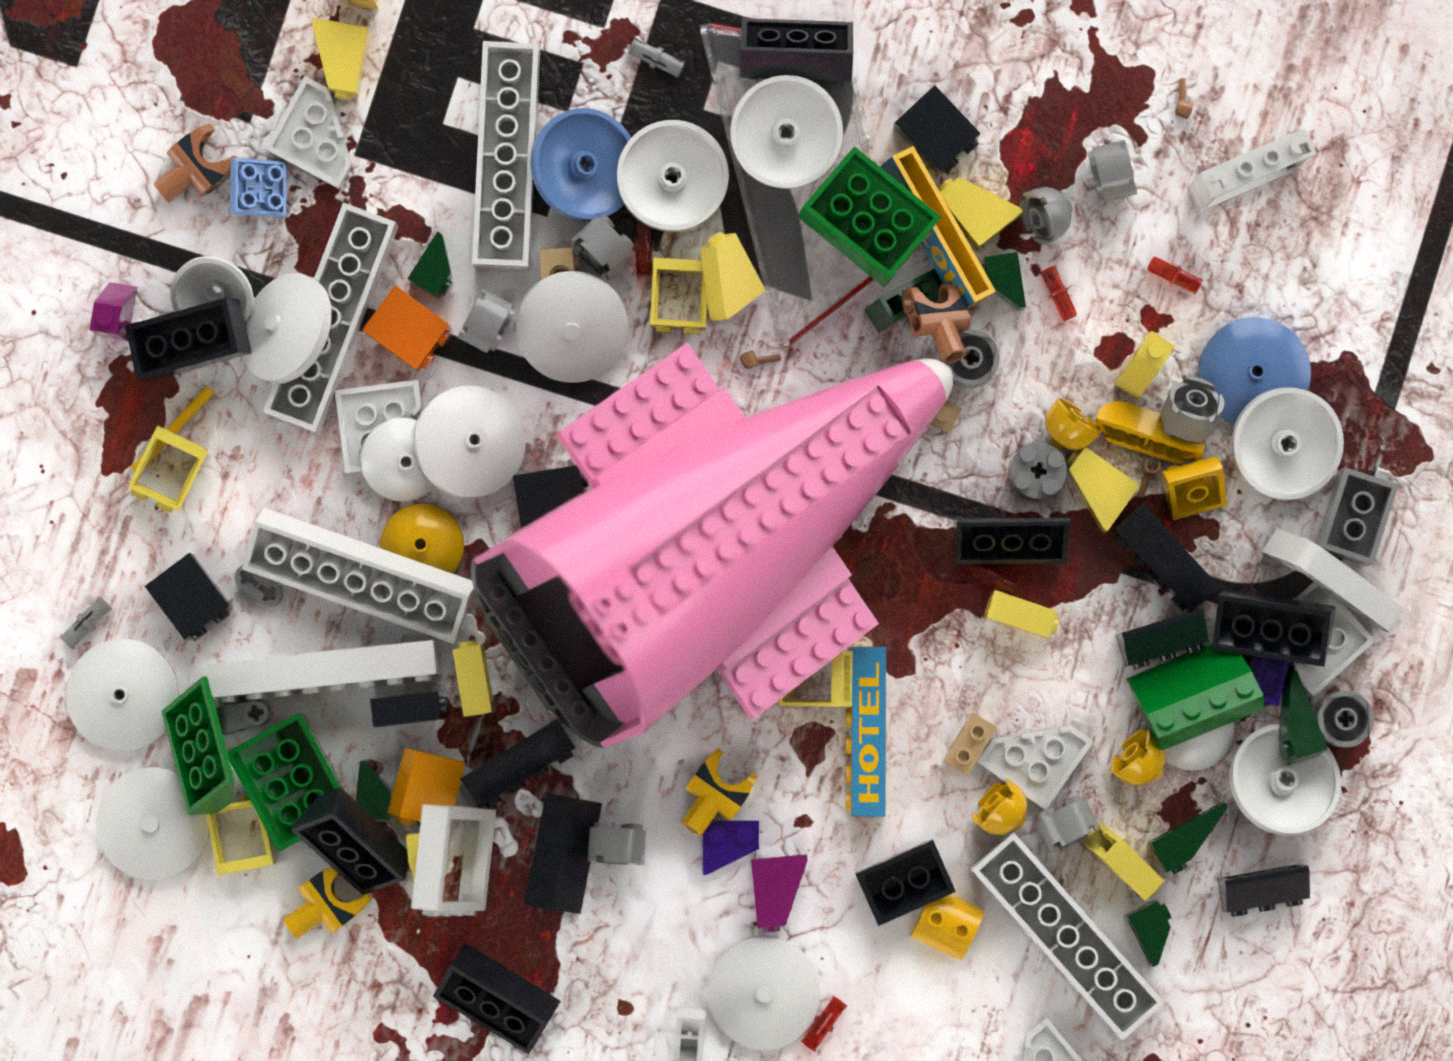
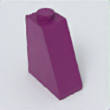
M109 282L94 301L89 330L101 338L128 342L125 325L132 323L137 286Z
M807 854L751 859L757 928H763L764 933L780 931V926L786 925L808 861Z

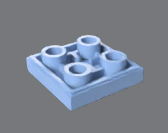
M231 158L230 214L275 218L286 217L287 161Z

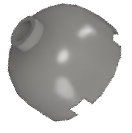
M1042 187L1030 190L1022 195L1025 196V200L1020 201V208L1023 211L1021 217L1027 231L1032 227L1036 235L1033 237L1035 242L1041 245L1048 244L1066 233L1071 224L1073 209L1069 199L1061 192L1051 187Z

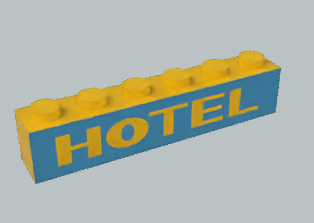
M914 146L891 156L880 167L941 216V219L921 242V245L943 284H953L956 286L967 309L981 303L996 291Z
M851 647V651H853L851 709H846V726H851V737H846V754H851V765H846L845 781L851 782V793L845 794V810H851V816H886V647Z

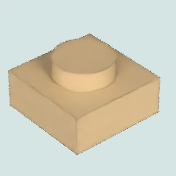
M946 400L930 424L948 434L962 408Z

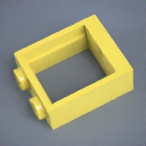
M653 258L650 328H656L655 332L672 333V329H684L683 334L700 335V330L706 331L707 296L702 260ZM660 273L702 275L699 321L658 319Z
M157 425L128 485L129 488L133 489L131 494L144 501L150 497L158 501L157 507L169 513H172L173 509L179 511L209 449ZM158 439L197 457L176 500L138 483Z
M475 640L458 643L459 648L452 649L463 716L471 717L494 713L495 708L484 646L477 645Z
M844 650L831 660V700L796 699V688H794L779 700V706L852 707L853 651Z
M248 795L239 796L240 802L229 804L218 813L206 814L218 876L277 864L273 842L260 818L259 823L265 855L226 862L217 814L254 807Z

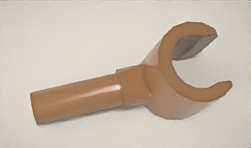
M1180 78L1179 100L1176 105L1175 114L1189 119L1194 104L1185 101L1186 79Z
M754 350L743 353L740 356L743 367L751 369L759 364L781 361V356L776 354L757 358Z
M1149 458L1142 465L1144 476L1137 495L1142 498L1145 496L1152 476L1156 475L1161 467L1160 462H1158L1154 471L1149 470L1147 467Z

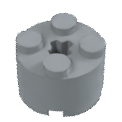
M1125 140L1093 147V151L1087 152L1092 173L1098 172L1099 178L1094 179L1098 200L1104 199L1105 202L1138 194Z
M603 214L600 218L594 217L570 241L573 247L578 244L582 249L578 253L580 257L600 276L605 272V279L609 281L634 257L632 250L634 244L626 235L622 234L620 236L613 229L615 227L613 222Z
M483 288L480 294L485 297L484 300L478 297L463 325V329L467 331L466 334L460 332L457 338L487 353L489 349L493 352L495 351L503 336L498 333L501 326L507 327L516 310L511 308L512 303Z
M969 329L958 334L966 351L965 357L969 353H973V358L977 362L970 366L967 365V360L962 358L955 363L947 365L952 369L953 384L971 389L984 385L992 378L998 368L1000 355L995 342L988 334L979 330Z
M1186 377L1179 383L1176 381L1171 386L1161 410L1164 432L1169 436H1176L1186 441H1193L1197 444L1204 443L1212 435L1223 411L1224 398L1222 394L1219 396L1214 391L1215 386L1201 378Z
M1031 443L1024 446L1013 456L1008 467V478L1014 490L1021 497L1033 501L1049 498L1058 492L1063 486L1067 475V466L1063 454L1055 447L1046 443ZM1036 465H1040V470L1044 471V474L1040 475L1038 479L1034 478L1035 473L1030 472V469L1035 468Z
M1353 691L1329 693L1317 702L1314 709V715L1325 743L1334 747H1353L1359 745L1368 737L1374 727L1375 717L1371 705L1365 698ZM1342 711L1344 716L1349 717V722H1344V727L1341 722H1338V717L1342 716Z
M1075 795L1063 802V808L1055 811L1051 807L1038 814V821L1035 822V825L1050 854L1056 851L1054 847L1056 845L1061 850L1089 836L1090 828H1093L1094 832L1101 829L1085 798L1080 799L1079 795Z
M594 822V827H590L587 861L628 865V863L644 865L646 831L643 830V824L626 823L622 824L621 828H615V822Z

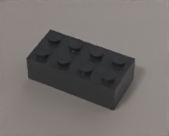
M222 298L125 325L136 378L140 381H154L252 354L239 299Z

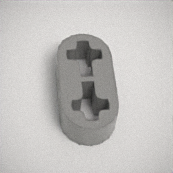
M242 566L236 570L234 576L236 584L260 604L274 607L281 602L283 591L276 582L253 573L252 577L258 584L254 586L252 583L247 582L244 585L242 583L244 578L241 574L245 570H242ZM264 586L269 590L274 587L276 589L274 592L275 596H277L276 599H269L266 602L264 600L266 595L259 590L260 587Z

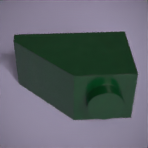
M437 231L407 279L438 300L441 294L446 296L453 285L451 278L453 275L445 239Z
M1018 252L984 257L981 266L996 291L994 294L1017 311L1024 310L1026 303Z
M359 761L356 802L374 819L391 820V814L388 813L393 794L392 789L368 761Z
M1154 900L1125 915L1149 965L1152 967L1159 964L1171 928L1168 920L1172 918L1164 903L1160 905L1158 901Z

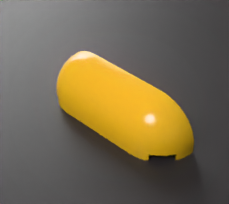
M1122 401L1109 402L1103 405L1097 413L1096 427H1099L1105 434V439L1113 444L1181 464L1183 460L1194 457L1197 460L1204 452L1205 442L1197 444L1193 441H1186L1176 436L1167 435L1163 430L1164 425L1161 421V413Z

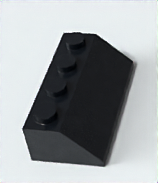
M742 18L740 78L757 80L781 75L803 77L810 81L852 82L854 54L853 22Z
M1144 504L1136 507L1112 530L1116 534L1113 537L1114 540L1124 550L1128 547L1135 554L1132 558L1135 563L1143 570L1148 568L1154 575L1151 578L1152 581L1162 591L1166 588L1173 595L1171 601L1179 610L1193 611L1220 588Z
M1070 518L956 519L953 530L955 564L1067 563Z
M1224 589L1218 597L1212 650L1324 667L1333 631L1336 606Z
M556 719L463 776L460 780L479 807L486 805L489 809L502 801L500 795L510 790L513 794L526 786L524 780L534 775L535 779H538L549 772L548 765L557 760L559 764H562L574 756L572 750L576 749V746L562 723Z
M341 787L319 795L291 825L290 830L361 895L404 881L409 867L407 849Z
M546 793L524 905L581 914L591 862L587 861L590 827H594V822L599 821L602 803Z
M465 942L433 995L434 998L528 1055L561 1002L550 993L542 990Z

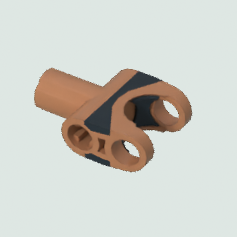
M205 124L185 135L167 151V155L176 166L153 185L168 203L173 201L191 185L201 197H204L224 183L230 176V159L237 158L236 155L218 163L207 162L203 157L204 145L208 142L207 139L215 132L211 124Z
M942 284L938 290L939 303L928 300L917 287H907L903 293L902 304L912 334L914 336L932 335L940 357L946 364L955 363L965 357L966 351L958 332L969 329L970 315L956 286L953 284Z

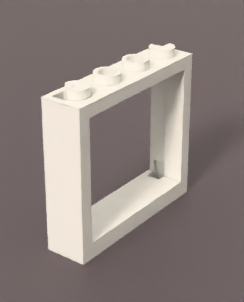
M1303 128L1201 172L1189 185L1188 190L1198 213L1300 170L1317 153L1306 128ZM1294 164V167L1287 169L1288 166Z
M423 804L411 908L421 909L422 915L438 917V915L475 916V911H485L496 818L495 809ZM451 819L467 820L458 901H442Z

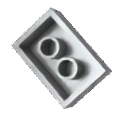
M1346 467L1340 469L1316 544L1331 555L1364 566L1373 565L1399 485Z

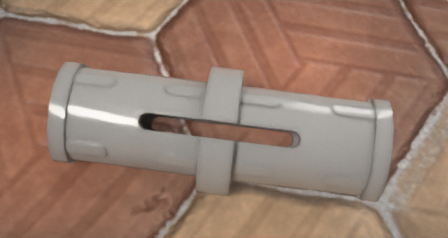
M638 38L633 40L628 51L629 55L649 63V67L653 69L657 67L674 75L676 78L680 76L686 63L665 53L663 48H655L638 40Z
M98 596L83 614L79 613L76 616L77 620L60 635V638L73 649L89 631L93 632L96 629L95 625L112 607L103 598Z

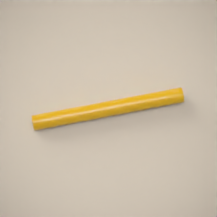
M206 385L166 429L177 434L215 392ZM158 439L145 468L167 443ZM142 456L131 466V468L134 471L136 470Z

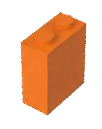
M396 285L362 329L366 335L417 372L421 368L426 370L435 358L432 353L438 345L443 347L452 335L449 332L451 326Z

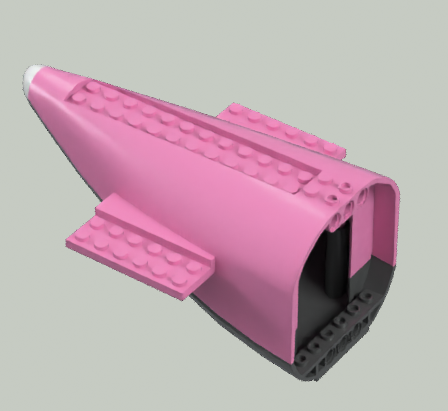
M687 342L555 434L592 489L512 533L472 560V583L479 605L485 615V621L547 711L550 710L570 731L594 746L605 748L645 733L695 690L715 669L750 720L755 719L879 624L848 579L852 574L833 548V545L879 492L950 396L953 387L951 367L935 359L923 358L912 360L823 389L745 418L725 387L718 388Z

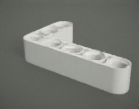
M1276 528L1261 552L1277 564L1303 573L1385 632H1390L1404 609L1329 552L1308 539Z

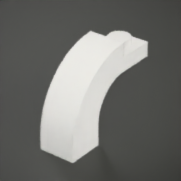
M677 1008L674 1061H702L706 1010Z

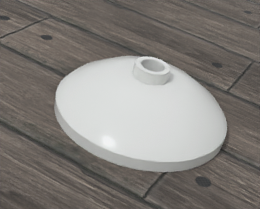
M203 256L186 262L175 274L170 288L171 302L175 312L222 298L240 300L244 322L248 320L252 312L254 298L247 277L237 266L222 258ZM213 286L219 287L221 292H216Z
M404 417L387 420L375 427L363 444L360 462L364 478L375 492L387 499L403 502L415 500L430 492L435 486L424 475L415 456L414 431L418 420ZM403 457L410 458L408 466L404 467L401 465Z
M1234 722L1165 749L1166 762L1176 768L1191 771L1202 770L1215 765L1227 754L1232 745L1235 730Z

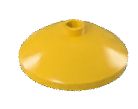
M419 503L402 508L388 520L381 535L380 548L453 574L463 558L464 537L458 522L450 513L432 504ZM417 540H425L426 546L424 549L419 550L416 548Z

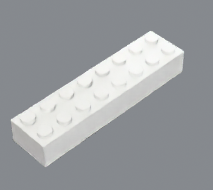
M483 41L472 265L474 268L530 270L534 193L530 158L537 131L540 46L536 43Z
M343 202L314 277L326 290L331 303V326L327 341L319 357L305 373L292 381L273 384L263 410L266 415L311 432L320 433L399 226L395 221Z
M264 508L255 520L242 570L453 644L462 630L474 591L472 580Z
M435 640L207 664L208 682L212 697L218 698V703L239 702V696H246V700L267 699L266 693H274L275 697L295 696L294 690H302L303 694L323 693L322 687H331V691L351 690L350 684H359V688L362 689L379 687L378 681H387V685L390 686L407 684L406 678H415V682L418 683L435 681L434 675H441L438 643Z
M1014 832L1006 835L969 868L1122 1041L1126 1039L1165 1004Z

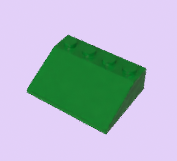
M854 146L805 203L798 218L885 288L941 219V216Z
M1212 644L1203 647L1202 650L1183 655L1126 679L1160 750L1168 749L1264 710V695L1242 655L1212 650Z
M203 676L161 711L188 815L220 812L231 803L235 785L208 678Z
M304 712L297 713L227 751L229 761L277 852L301 841L290 830L291 825L319 795L340 787L345 791Z

